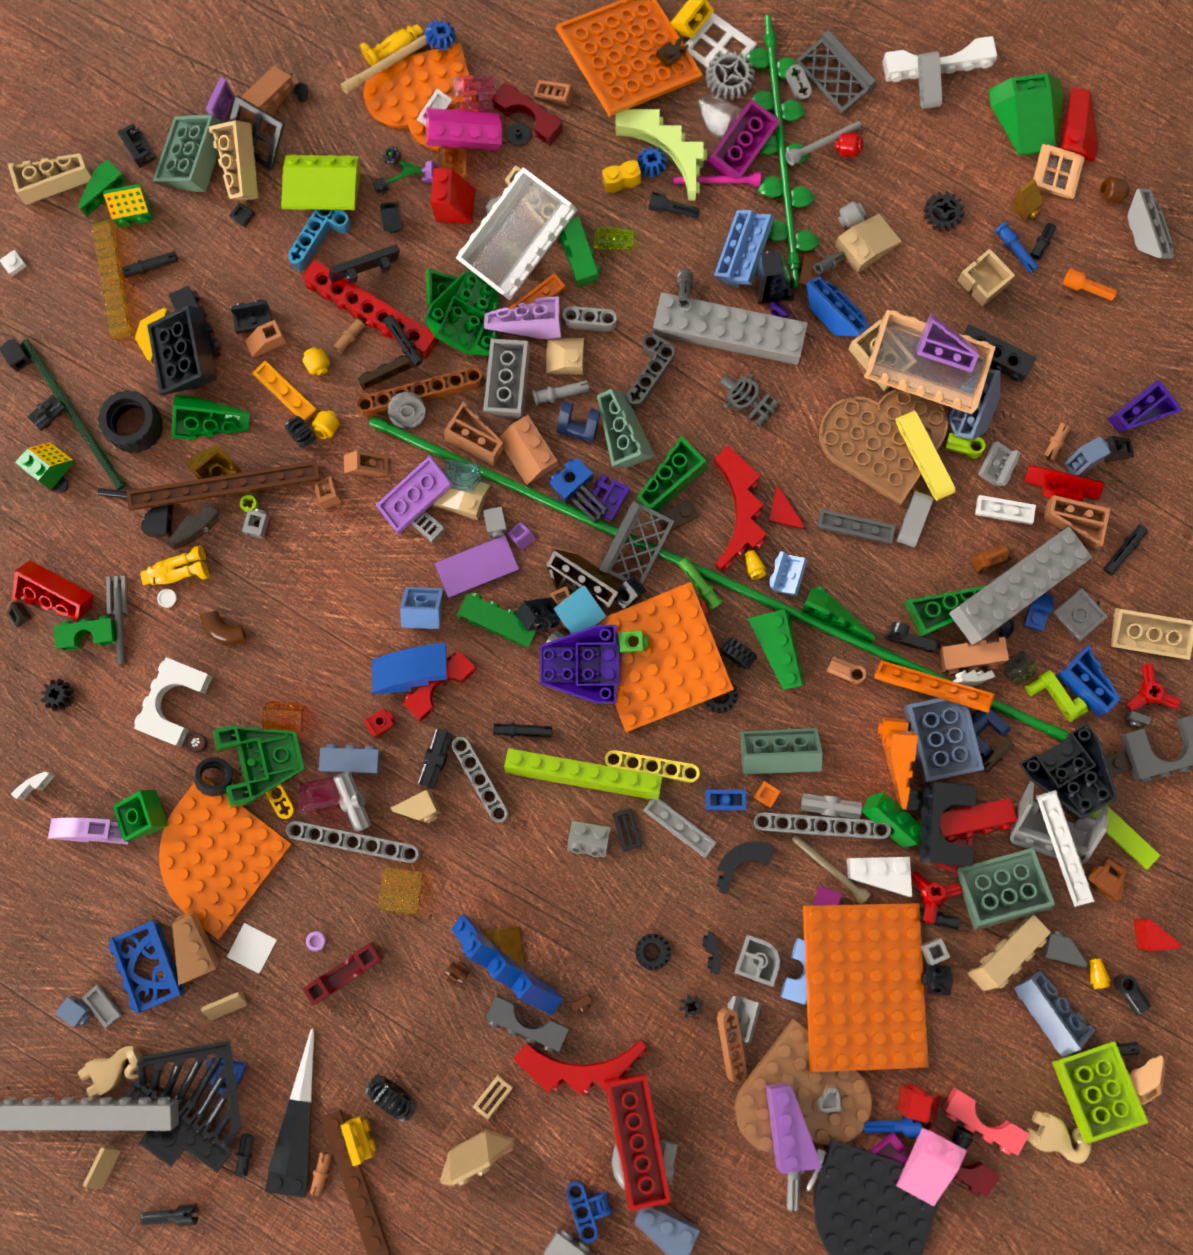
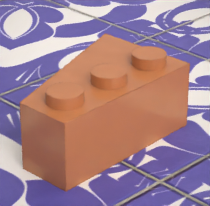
M273 66L241 97L273 116L292 91V78L289 74ZM242 107V122L251 123L252 128L255 114ZM262 119V123H261V126H260L259 133L262 132V130L265 128V126H266L267 123H268L267 121H265V120H263V119Z
M462 402L444 430L445 441L494 466L503 452V442Z
M1053 495L1047 501L1044 519L1061 530L1070 527L1081 542L1097 550L1103 546L1111 509Z
M1001 637L997 641L987 642V640H982L980 643L973 645L963 643L939 649L942 672H948L949 675L958 674L960 670H968V673L973 670L977 672L980 671L979 668L987 667V670L999 669L1000 665L1009 660L1005 637Z

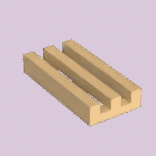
M498 1074L473 1105V1108L488 1120L513 1089V1086ZM499 1081L501 1083L485 1105L480 1108L479 1104ZM505 1086L507 1090L487 1114L485 1110Z

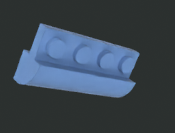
M752 210L736 211L714 273V277L717 280L733 287H740V284H752L761 253L764 250L774 221V217L771 214H755Z

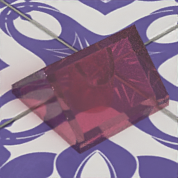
M333 777L300 784V813L307 814L340 807V794Z

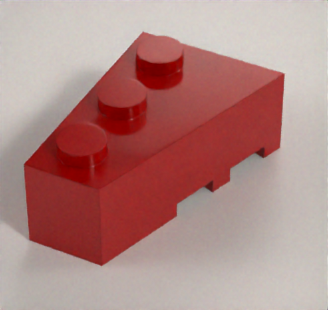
M908 1083V1086L901 1085L897 1110L907 1118L929 1123L931 1120L937 1119L941 1095L928 1092L916 1084Z

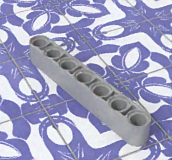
M759 813L753 819L755 829L765 832L878 840L887 838L891 833L890 825L882 822L874 823L872 820L777 813ZM761 816L765 817L768 822L767 826L763 828L757 824V819ZM779 818H784L787 821L785 829L777 826ZM799 819L806 822L805 830L798 829L797 821ZM818 821L825 822V831L821 832L817 829ZM838 822L845 824L846 830L844 833L837 831L836 825ZM859 823L865 826L864 834H859L856 831V826ZM878 825H882L885 828L883 836L878 835L876 832Z
M298 821L291 822L286 828L287 835L296 840L407 863H415L421 857L420 849L414 845ZM299 825L301 827V833L295 836L293 833V829L295 826ZM315 829H318L320 831V837L314 840L312 838V832ZM337 833L339 835V841L333 844L331 842V836L332 834ZM352 837L358 839V845L354 848L350 846V839ZM371 841L377 843V849L373 852L368 848ZM390 845H395L396 853L390 856L387 849ZM412 848L415 850L416 855L410 860L407 858L406 853Z

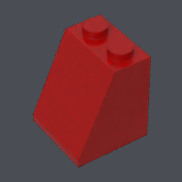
M434 168L431 206L436 222L472 224L475 188L453 169Z

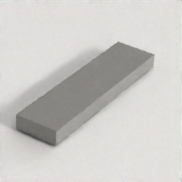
M659 798L658 800L651 799L643 812L704 858L708 856L717 844L716 841Z

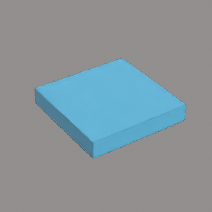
M581 586L554 608V611L571 634L595 626L606 617L585 586Z

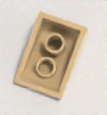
M877 214L851 227L837 238L835 247L839 252H844L847 262L859 274L902 241L881 215Z

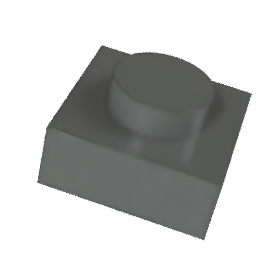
M1131 711L1126 713L1124 721L1130 722L1132 727L1142 728L1150 724L1151 717Z

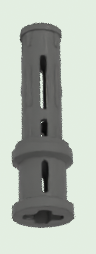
M682 269L677 274L678 305L681 308H687L690 305L693 273L689 269Z

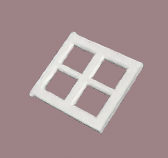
M712 13L696 35L690 38L685 45H689L688 52L693 60L707 69L709 62L713 61L714 56H717L720 52L726 55L728 50L724 47L732 37L746 46L741 52L743 53V59L757 46V42L752 41ZM713 23L726 32L718 43L705 35V32ZM700 38L714 47L706 58L692 49Z

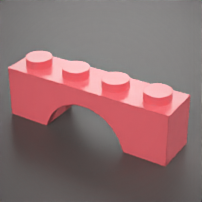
M953 1087L942 1107L947 1112L945 1116L955 1122L958 1119L965 1123L963 1127L972 1133H975L976 1130L982 1133V1139L990 1144H993V1142L1001 1145L999 1149L1009 1156L1011 1153L1018 1156L1030 1134L1008 1120L998 1126L983 1125L976 1115V1100Z

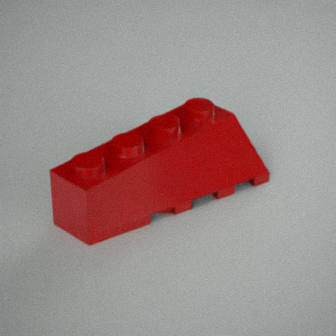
M29 560L15 570L12 592L13 600L18 601L21 599L26 604H37L45 610L53 609L58 614L77 620L92 609L94 594Z

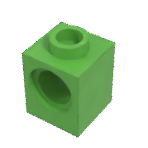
M644 631L619 632L620 652H646V647H649L648 635H645ZM633 637H638L639 639L636 647H632L630 644Z

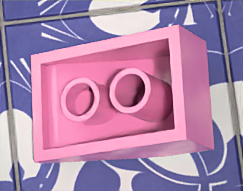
M922 1128L896 1186L934 1206L959 1170L966 1150Z

